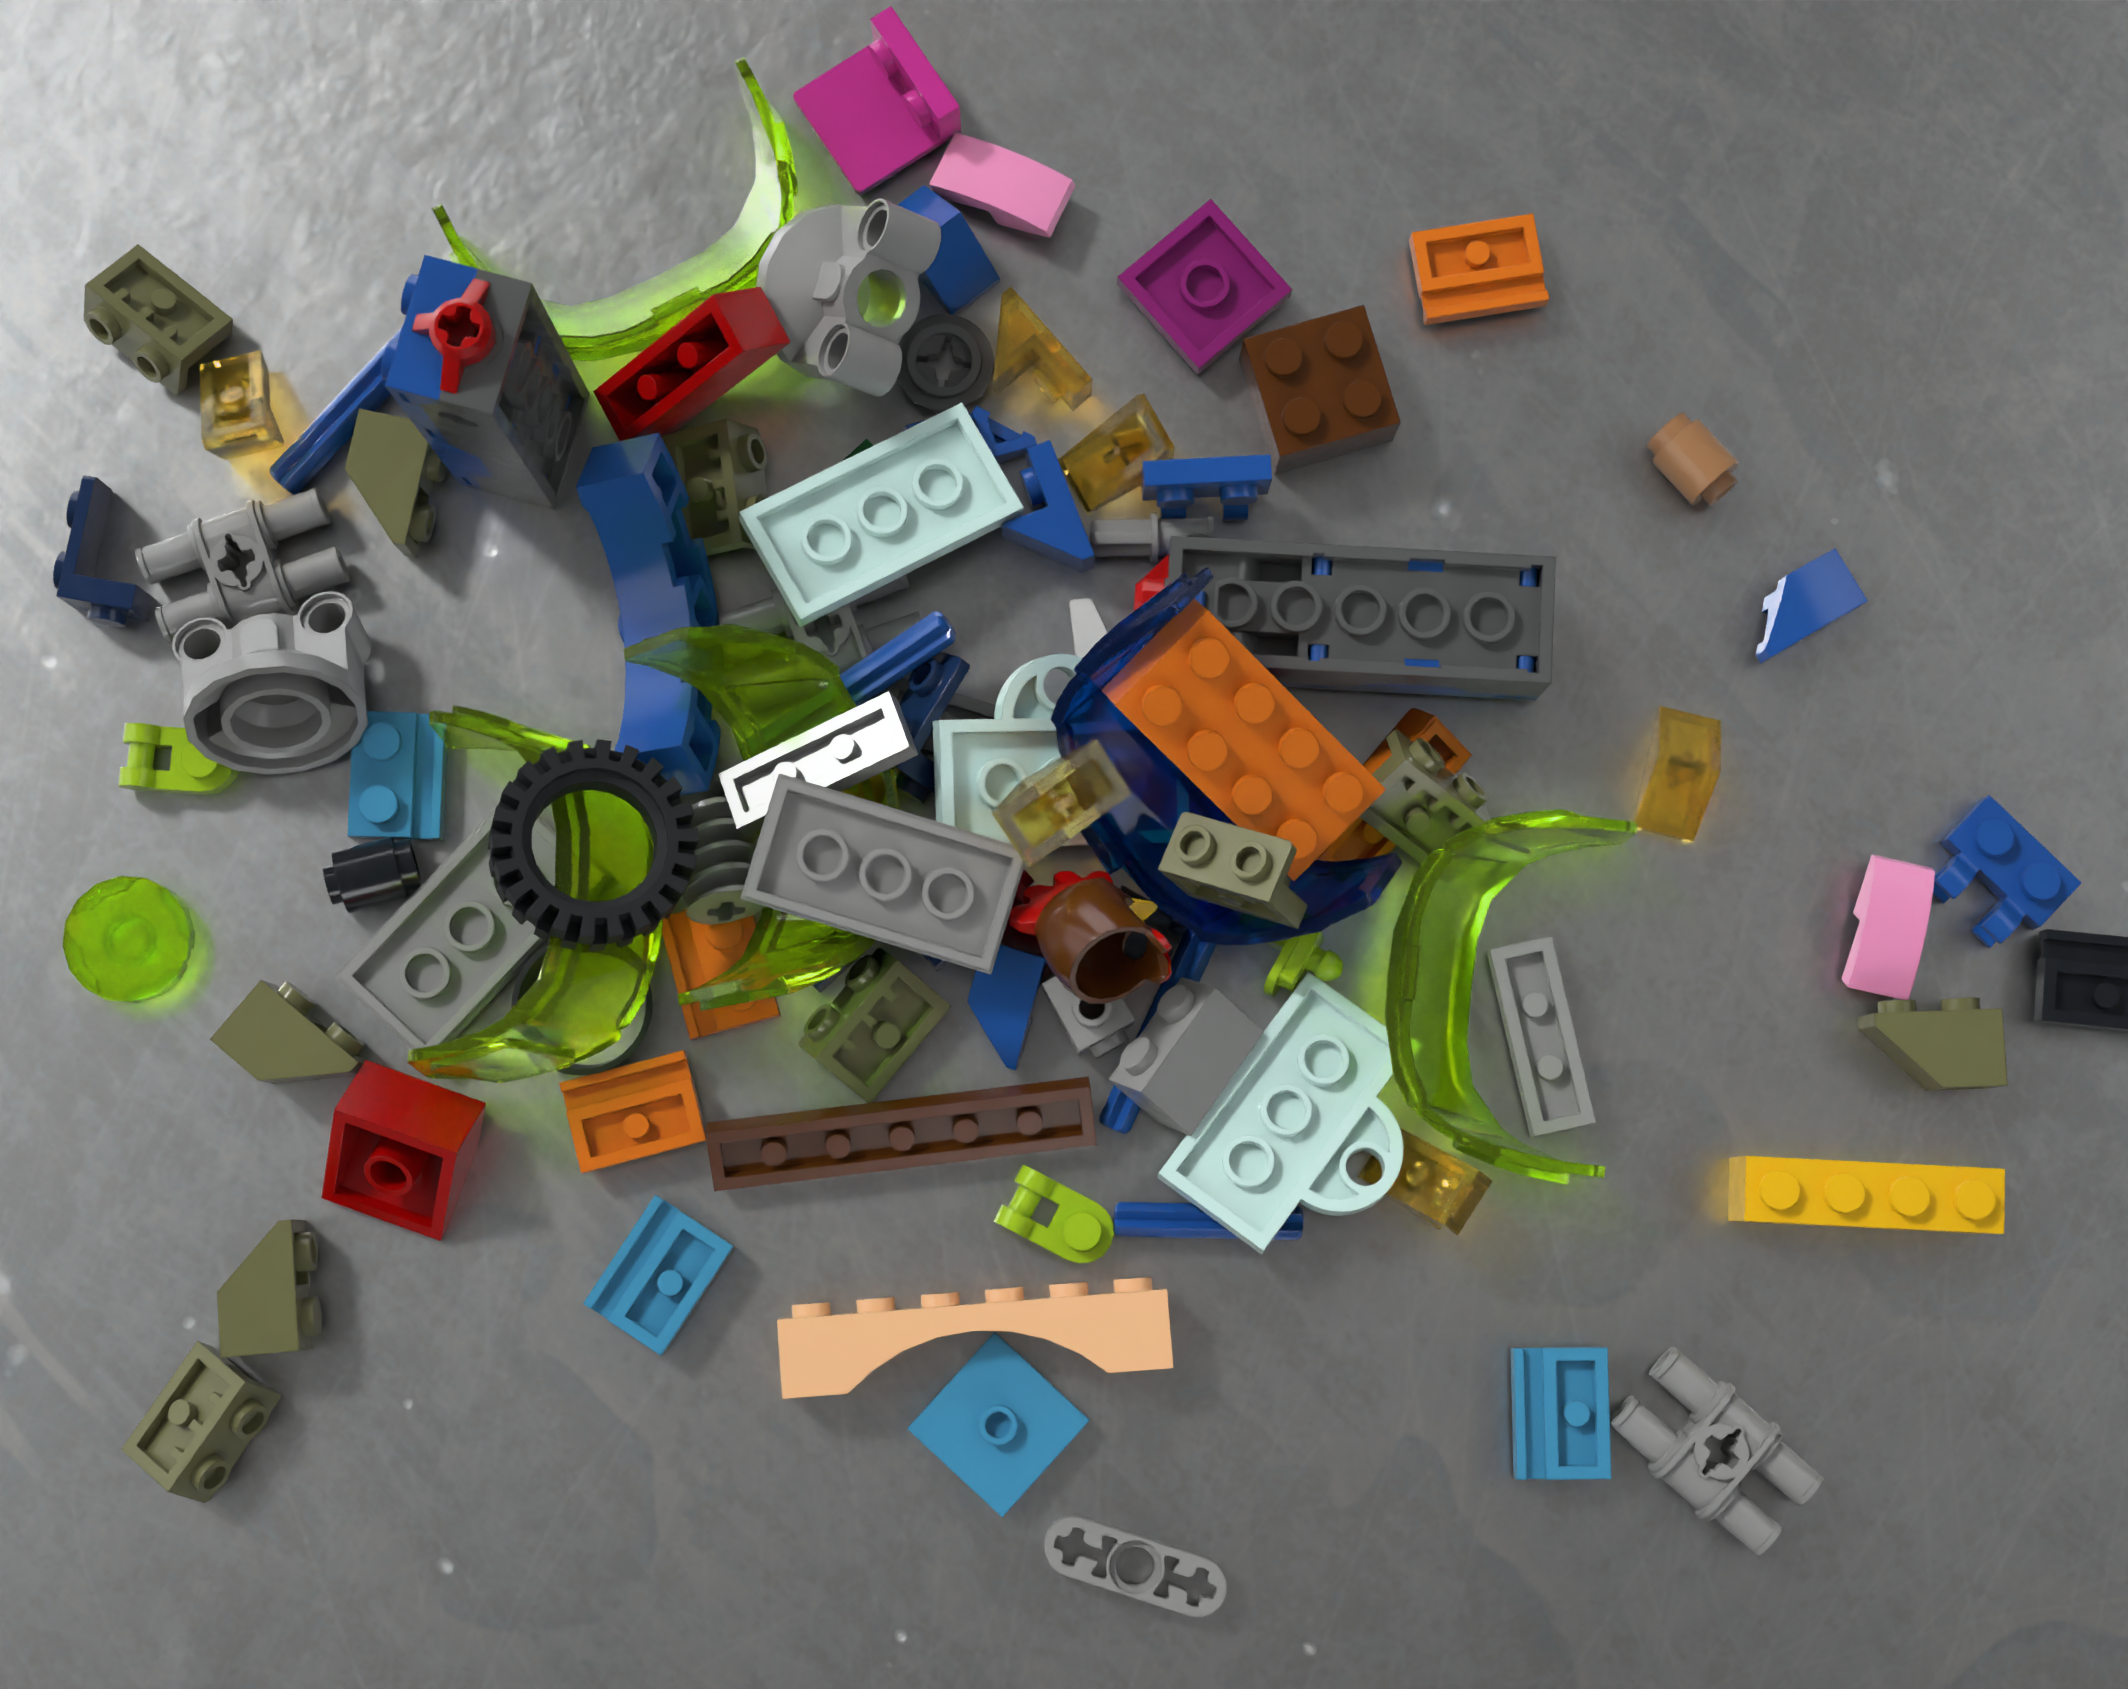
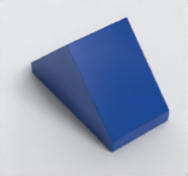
M925 185L898 204V206L937 222L940 226L941 242L937 255L930 267L922 274H919L918 278L948 314L958 315L1000 282V277L958 209Z

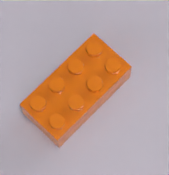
M1192 598L1102 689L1109 700L1237 826L1289 840L1296 847L1295 857L1287 873L1293 881L1386 790L1228 629L1195 598Z

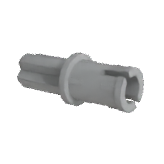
M1151 512L1150 519H1095L1091 522L1090 545L1096 557L1150 556L1151 563L1158 562V556H1167L1171 536L1188 537L1189 534H1215L1214 517L1158 518L1157 512Z

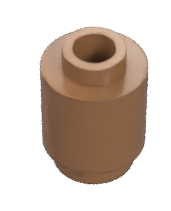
M1684 412L1678 414L1665 424L1646 445L1655 456L1652 463L1691 505H1695L1704 499L1711 506L1727 494L1738 482V479L1732 472L1739 465V461L1699 419L1692 422Z

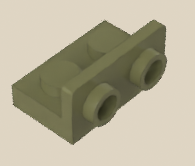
M139 244L85 284L84 321L93 336L103 344H112L134 362L136 368L145 378L154 383L160 382L175 395H178L187 387L188 368L232 334L233 318Z
M723 419L664 435V443L675 463L689 497L687 506L681 508L690 539L702 537L707 556L743 547L756 550L739 521V512L768 498L764 471L767 465V451L758 429L730 419Z
M1395 729L1386 737L1392 755L1372 774L1386 790L1359 817L1441 878L1494 829L1485 806L1489 798L1482 786L1469 774L1462 772L1459 776H1456L1448 770L1440 754L1427 741L1417 738L1413 742L1399 730Z
M1184 812L1180 815L1158 870L1188 896L1297 929L1308 906L1289 888L1291 880L1287 877V873L1297 851L1296 847L1289 840L1190 812Z
M881 948L876 949L872 955L863 956L851 967L845 978L846 986L831 1004L822 1005L810 1016L804 1027L805 1035L798 1044L867 1103H871L951 1007L948 1002L898 959Z
M197 1341L121 1450L167 1492L206 1503L225 1484L232 1467L248 1444L265 1427L269 1414L279 1402L281 1396L272 1387L251 1380L226 1357L220 1358V1352L213 1346Z

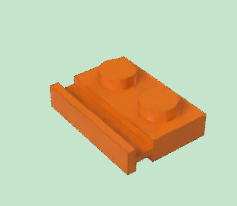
M1533 213L1411 232L1409 245L1419 299L1422 301L1424 326L1545 307L1547 305L1549 294L1548 290L1545 289L1544 267Z
M686 909L685 911L670 914L667 919L663 918L659 922L690 1040L701 1039V1037L723 1033L781 1017L755 915L733 922L709 925L691 921L685 914Z
M685 1050L559 1083L565 1100L566 1114L581 1173L586 1174L706 1142V1128Z

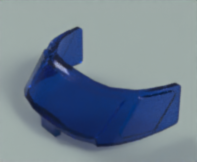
M1208 567L1202 569L1191 579L1184 572L1115 625L1090 649L1075 666L1074 671L1076 675L1068 682L1057 700L1051 721L1056 727L1058 749L1062 758L1063 769L1089 819V822L1080 832L1109 875L1123 868L1148 898L1158 906V909L1195 932L1202 942L1219 945H1252L1287 940L1297 936L1321 932L1330 925L1369 908L1377 901L1402 864L1396 852L1364 859L1343 861L1315 860L1295 881L1287 875L1291 880L1289 888L1308 905L1298 929L1190 897L1158 870L1182 813L1190 812L1236 825L1102 691L1173 617L1181 613L1214 578Z

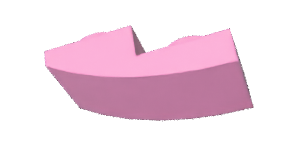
M954 133L929 183L933 192L945 200L990 211L994 220L999 225L1048 238L1051 237L1075 188L1072 179L1037 161L995 144L959 133Z
M1871 855L1853 914L1860 922L1841 978L1848 988L1909 1000L1930 916L1935 871L1932 868Z

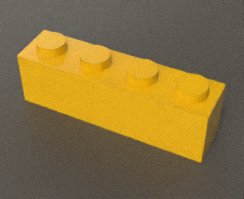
M1762 1156L1729 1158L1728 1222L1967 1234H2004L2005 1169Z

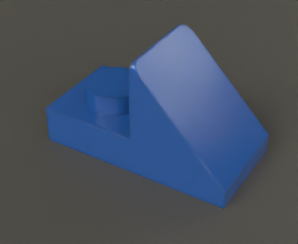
M1048 440L1026 448L1028 468L1019 471L1021 481L1031 506L1042 503L1044 508L1003 523L1001 525L1002 537L1013 544L1083 573L1094 569V552L1051 441Z

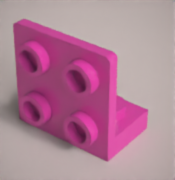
M891 6L870 19L873 43L798 89L793 94L796 106L858 195L867 193L953 137L954 133H961L959 104Z

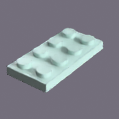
M960 403L740 511L739 521L799 627H802L1001 527L1003 523L1021 517L1024 507L963 403Z

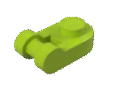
M125 723L123 743L129 745L127 766L120 767L118 786L121 788L139 791L211 795L218 794L229 788L237 778L238 770H233L206 758L188 740L185 728L145 723ZM155 748L172 749L170 771L153 769Z
M1024 1164L1022 1165L1014 1180L1019 1186L1009 1206L1001 1205L994 1222L1072 1262L1079 1264L1089 1263L1102 1257L1111 1246L1114 1236L1113 1221L1107 1210L1097 1202ZM1042 1196L1059 1205L1048 1228L1031 1219Z

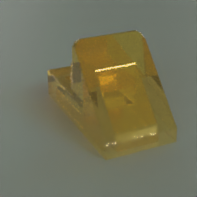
M1012 287L1008 288L1001 295L993 380L994 394H999L1030 367L1034 366L1036 370L1031 375L1040 390L1054 403L1061 398L1074 411L1092 396L1093 379Z
M261 350L200 364L201 441L206 451L223 460H229L284 446L283 436L270 407L269 369Z
M1400 1128L1404 1146L1403 1161L1395 1182L1385 1196L1436 1229L1443 1227L1458 1236L1489 1188L1492 1180L1480 1170ZM1371 1155L1358 1175L1360 1179L1369 1185L1377 1183L1382 1175L1381 1165L1373 1155Z

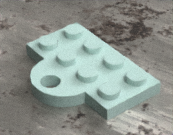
M1048 655L1031 660L1016 669L1005 681L999 692L995 705L994 719L932 721L936 821L1022 848L1169 843L1180 815L1187 812L1186 776L1127 717H1123V713L1103 693L1102 689L1111 681L1106 673L1092 662L1075 655ZM1052 669H1059L1065 672L1072 683L1071 696L1063 705L1050 701L1044 692L1043 683L1045 676Z
M1308 972L1265 1029L1258 1042L1191 1136H1185L1159 1171L1157 1178L1261 1255L1299 1203L1314 1212L1330 1216L1351 1215L1370 1208L1385 1196L1395 1182L1401 1169L1404 1149L1403 1138L1397 1120L1390 1109L1377 1096L1413 1046L1322 980L1315 977V975ZM1359 1152L1373 1155L1381 1165V1179L1370 1186H1362L1355 1183L1347 1174V1159Z

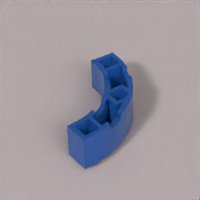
M659 433L592 447L576 489L583 508L589 512L604 548L620 610L618 629L625 648V700L619 738L614 751L623 753L626 745L639 750L636 759L645 764H648L653 757L664 766L660 775L666 781L675 777L682 786L679 796L709 791L721 737L720 726L716 720H711L712 694L723 692V654L717 602L702 537L690 539L681 508H685L689 501L687 491Z

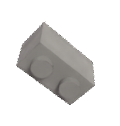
M1181 977L1177 984L1161 997L1157 1005V1012L1140 1036L1130 1042L1124 1049L1120 1058V1064L1108 1080L1157 1123L1191 1136L1264 1032L1216 987Z

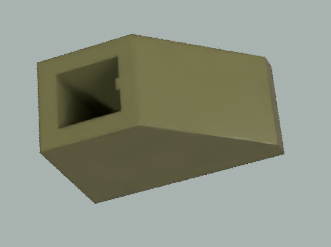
M359 409L345 470L392 543L404 556L417 558L420 542H428L434 528L435 506L429 505L434 482H442L444 480L447 467L410 419Z
M260 980L210 1038L214 1044L258 1081L272 1084L356 1076L365 1062L358 1055L364 1044L335 1021L329 1028L325 1027L310 1014L316 1004L305 993L288 981H285L279 988L275 984Z
M1977 997L1940 1000L1941 1011H1917L1916 1000H1890L1877 1002L1878 1013L1858 1017L1859 1031L1925 1091L1989 1089L2008 1086L2002 1008L1981 1009L1980 998Z
M306 1220L278 1221L217 1291L220 1358L314 1349L313 1336H319L321 1333L322 1312L318 1297H311L309 1271L317 1269L318 1246L314 1232H307Z

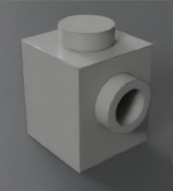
M1056 976L1042 983V990L1078 1055L1091 1048L1094 1056L1099 1058L1129 1041L1124 1030L1134 1025L1136 1020L1123 998L1109 1003H1088L1065 989Z

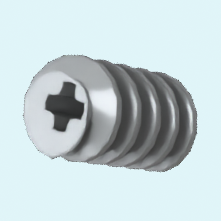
M711 781L709 791L679 796L683 803L690 800L695 813L691 824L692 828L698 827L699 839L694 854L698 855L695 869L683 894L684 904L687 908L685 914L691 921L715 925L733 922L761 911L764 906L740 899L756 848L753 843L757 836L754 833L747 837L736 828L721 782Z

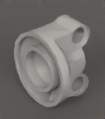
M879 198L868 206L827 204L799 212L774 234L759 263L756 287L762 288L791 341L776 353L780 360L806 377L837 381L876 397L883 396L890 391L897 380L902 364V351L898 344L902 336L911 329L919 313L921 299L918 284L919 274H922L930 267L939 250L941 242L939 224L929 218ZM868 276L871 289L869 307L864 317H862L858 308L857 295L863 279Z
M330 591L316 594L303 603L298 611V615L291 616L279 613L259 614L242 620L232 629H227L221 621L211 617L197 618L179 628L173 637L172 649L182 667L183 720L187 738L206 758L233 770L267 775L304 772L333 762L358 744L368 725L364 663L370 655L371 643L351 600L342 593Z

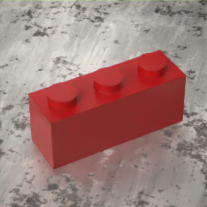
M761 287L713 294L593 392L619 441L659 433L661 438H663L664 435L675 433L791 341Z

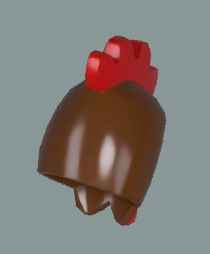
M1060 871L1053 876V886L1034 885L1028 887L1023 892L1024 904L1015 906L1010 911V926L1021 933L1036 935L1048 966L1065 989L1088 1003H1109L1124 998L1147 981L1160 984L1169 980L1172 974L1171 959L1168 955L1169 950L1172 948L1171 944L1163 934L1144 922L1146 918L1156 911L1158 906L1152 901L1131 898L1113 884V880L1107 872L1093 871L1083 878L1072 871ZM1132 931L1145 934L1147 937L1146 951L1143 957L1137 960H1132L1123 952L1125 942Z

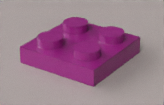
M1212 199L1208 200L1117 277V285L1197 375L1289 299L1292 293V288Z

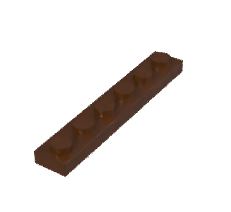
M1089 1076L706 1122L705 1130L714 1191L1097 1145Z

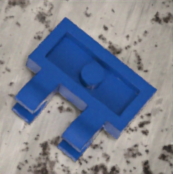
M1271 454L1143 461L1141 471L1142 501L1156 500L1157 506L1160 507V518H1186V507L1195 504L1194 498L1220 497V503L1223 504L1222 521L1248 520V504L1258 501V495L1268 494L1272 482Z
M1988 795L1980 799L1940 842L1953 857L1935 874L1933 896L1940 903L1944 904L1950 897L1955 899L1971 883L1974 877L1984 884L1999 901L1970 931L1985 946L1990 948L1996 942L1999 944L2004 942L2019 926L2021 921L2031 930L2041 927L2082 882L1998 802Z

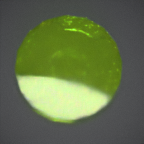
M118 876L95 884L77 899L65 921L62 947L69 970L85 989L109 1001L140 1003L162 996L181 980L188 967L187 962L191 955V948L194 949L195 930L188 908L172 890L144 877Z

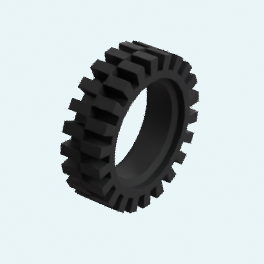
M597 739L594 748H584L583 740L568 742L565 751L557 753L555 747H551L541 752L539 761L535 764H532L530 761L524 764L518 770L517 777L513 783L509 781L503 790L500 802L496 806L489 833L488 849L490 850V859L488 864L491 877L496 876L498 881L496 891L503 903L506 901L511 903L514 907L512 916L521 925L527 920L536 927L534 935L547 941L549 935L562 939L560 947L575 950L577 943L589 944V951H604L606 944L615 942L617 947L620 948L632 944L635 936L642 933L646 937L656 930L659 922L663 918L667 919L683 896L695 869L698 856L694 855L695 848L699 842L698 827L692 828L691 824L695 813L690 800L683 803L679 795L682 786L676 778L672 777L669 781H666L660 775L664 766L653 757L648 764L636 759L639 750L626 745L623 753L610 750L612 741ZM595 790L613 794L625 800L636 809L647 824L653 841V862L643 882L628 894L616 899L591 902L575 899L560 892L546 880L537 866L533 854L532 829L543 810L556 799L572 792Z

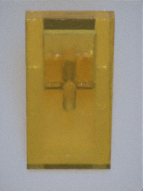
M1145 394L1136 395L1058 459V462L1087 513L1140 487L1143 461L1173 459L1175 447Z
M1663 706L1657 708L1630 828L1691 843L1695 840L1721 772V720Z
M1095 739L1021 780L996 807L992 815L1025 865L1032 867L1120 803L1132 792L1099 741Z

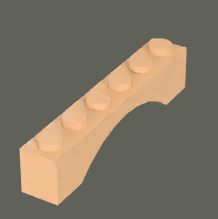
M1152 1277L1115 1279L1114 1292L1089 1294L1088 1282L1051 1284L1049 1285L1050 1297L1024 1299V1287L985 1290L986 1302L960 1304L959 1292L921 1295V1307L896 1309L895 1297L856 1300L857 1312L831 1314L830 1302L792 1305V1318L777 1320L782 1399L848 1394L874 1369L902 1351L937 1337L970 1331H1010L1047 1339L1083 1355L1107 1373L1174 1368L1167 1289H1153Z

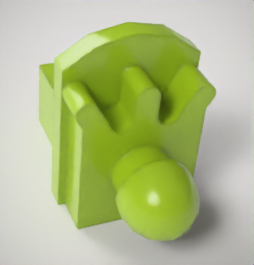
M1245 913L1239 924L1242 932L1281 951L1266 978L1264 993L1275 997L1282 987L1294 992L1308 970L1315 973V977L1324 981L1334 980L1342 974L1343 962L1339 955L1331 949L1326 951L1320 948L1324 941L1321 930L1304 921H1301L1297 929Z

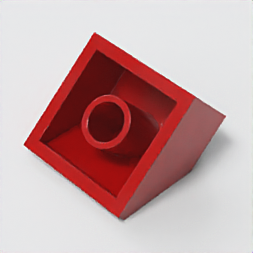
M365 1060L334 1109L321 1198L441 1241L447 1231L478 1149L486 1103Z

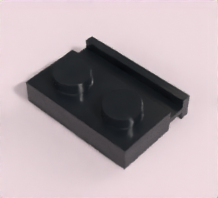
M2052 929L2039 931V941H2042L2041 959H2038L2034 1022L2128 1032V937Z

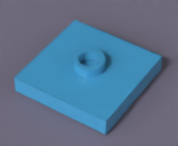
M994 1332L907 1429L992 1509L1003 1517L1090 1419L1003 1338Z

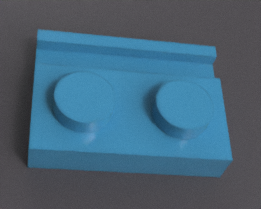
M367 711L368 725L358 744L351 749L347 836L351 839L380 840L392 836L393 840L409 838L413 841H416V839L444 841L449 716L446 713L418 714L417 712Z
M655 1195L583 1304L605 1317L609 1322L660 1356L664 1355L735 1246L685 1212L668 1203L659 1195Z
M1510 1348L1514 1479H1611L1608 1348Z

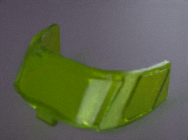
M744 57L734 61L751 120L756 153L755 183L735 226L703 252L611 297L572 306L540 299L573 361H598L643 351L713 294L756 287L759 263L774 234L793 217V197L797 196L798 182L792 150L783 119L768 99L765 98ZM442 203L433 207L432 210L453 252L448 253L451 261L492 272L475 256L462 239Z
M723 624L712 627H682L655 637L643 639L642 642L623 649L626 662L649 666L681 678L699 689L732 728L743 762L857 707L840 678L839 668L823 654L802 643L768 632L735 624ZM894 767L842 791L849 795L900 810ZM764 906L762 915L743 956L726 972L707 983L677 994L679 1006L700 1003V1010L703 1011L792 994L839 972L842 966L858 958L876 940Z
M452 706V713L437 710L430 711L429 725L447 747L454 749L515 751L522 756L526 763L530 761L532 764H535L539 761L541 752L551 747H555L557 753L565 751L568 742L576 741L487 712L461 706ZM583 743L584 748H590V745ZM587 790L572 792L551 803L556 828L555 888L575 899L598 902L613 900L628 894L643 882L653 862V841L649 828L642 816L628 802L610 793ZM663 919L659 922L656 930L646 937L641 933L634 937L632 944L620 948L617 947L616 942L606 944L604 951H589V944L577 943L575 950L560 947L562 939L550 935L538 980L503 1019L479 1032L439 1045L411 1049L408 1051V1064L431 1079H475L493 1083H505L563 1069L604 1051L621 1039V1030L630 1025L645 1001L661 947Z
M1563 809L1532 811L1495 817L1487 820L1483 825L1464 830L1445 840L1443 848L1433 850L1414 874L1393 930L1387 973L1385 1022L1392 1071L1406 1104L1411 1109L1417 1111V1114L1435 1130L1452 1139V1146L1458 1151L1520 1175L1569 1185V1177L1588 1180L1605 1177V1166L1558 1160L1522 1143L1501 1128L1473 1086L1468 1050L1471 989L1478 937L1491 900L1528 864L1550 855L1586 847L1621 845L1636 835V822L1582 816Z

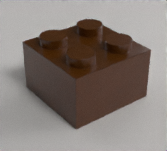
M1364 305L1243 339L1239 362L1267 453L1271 454V466L1274 475L1393 441L1401 421Z

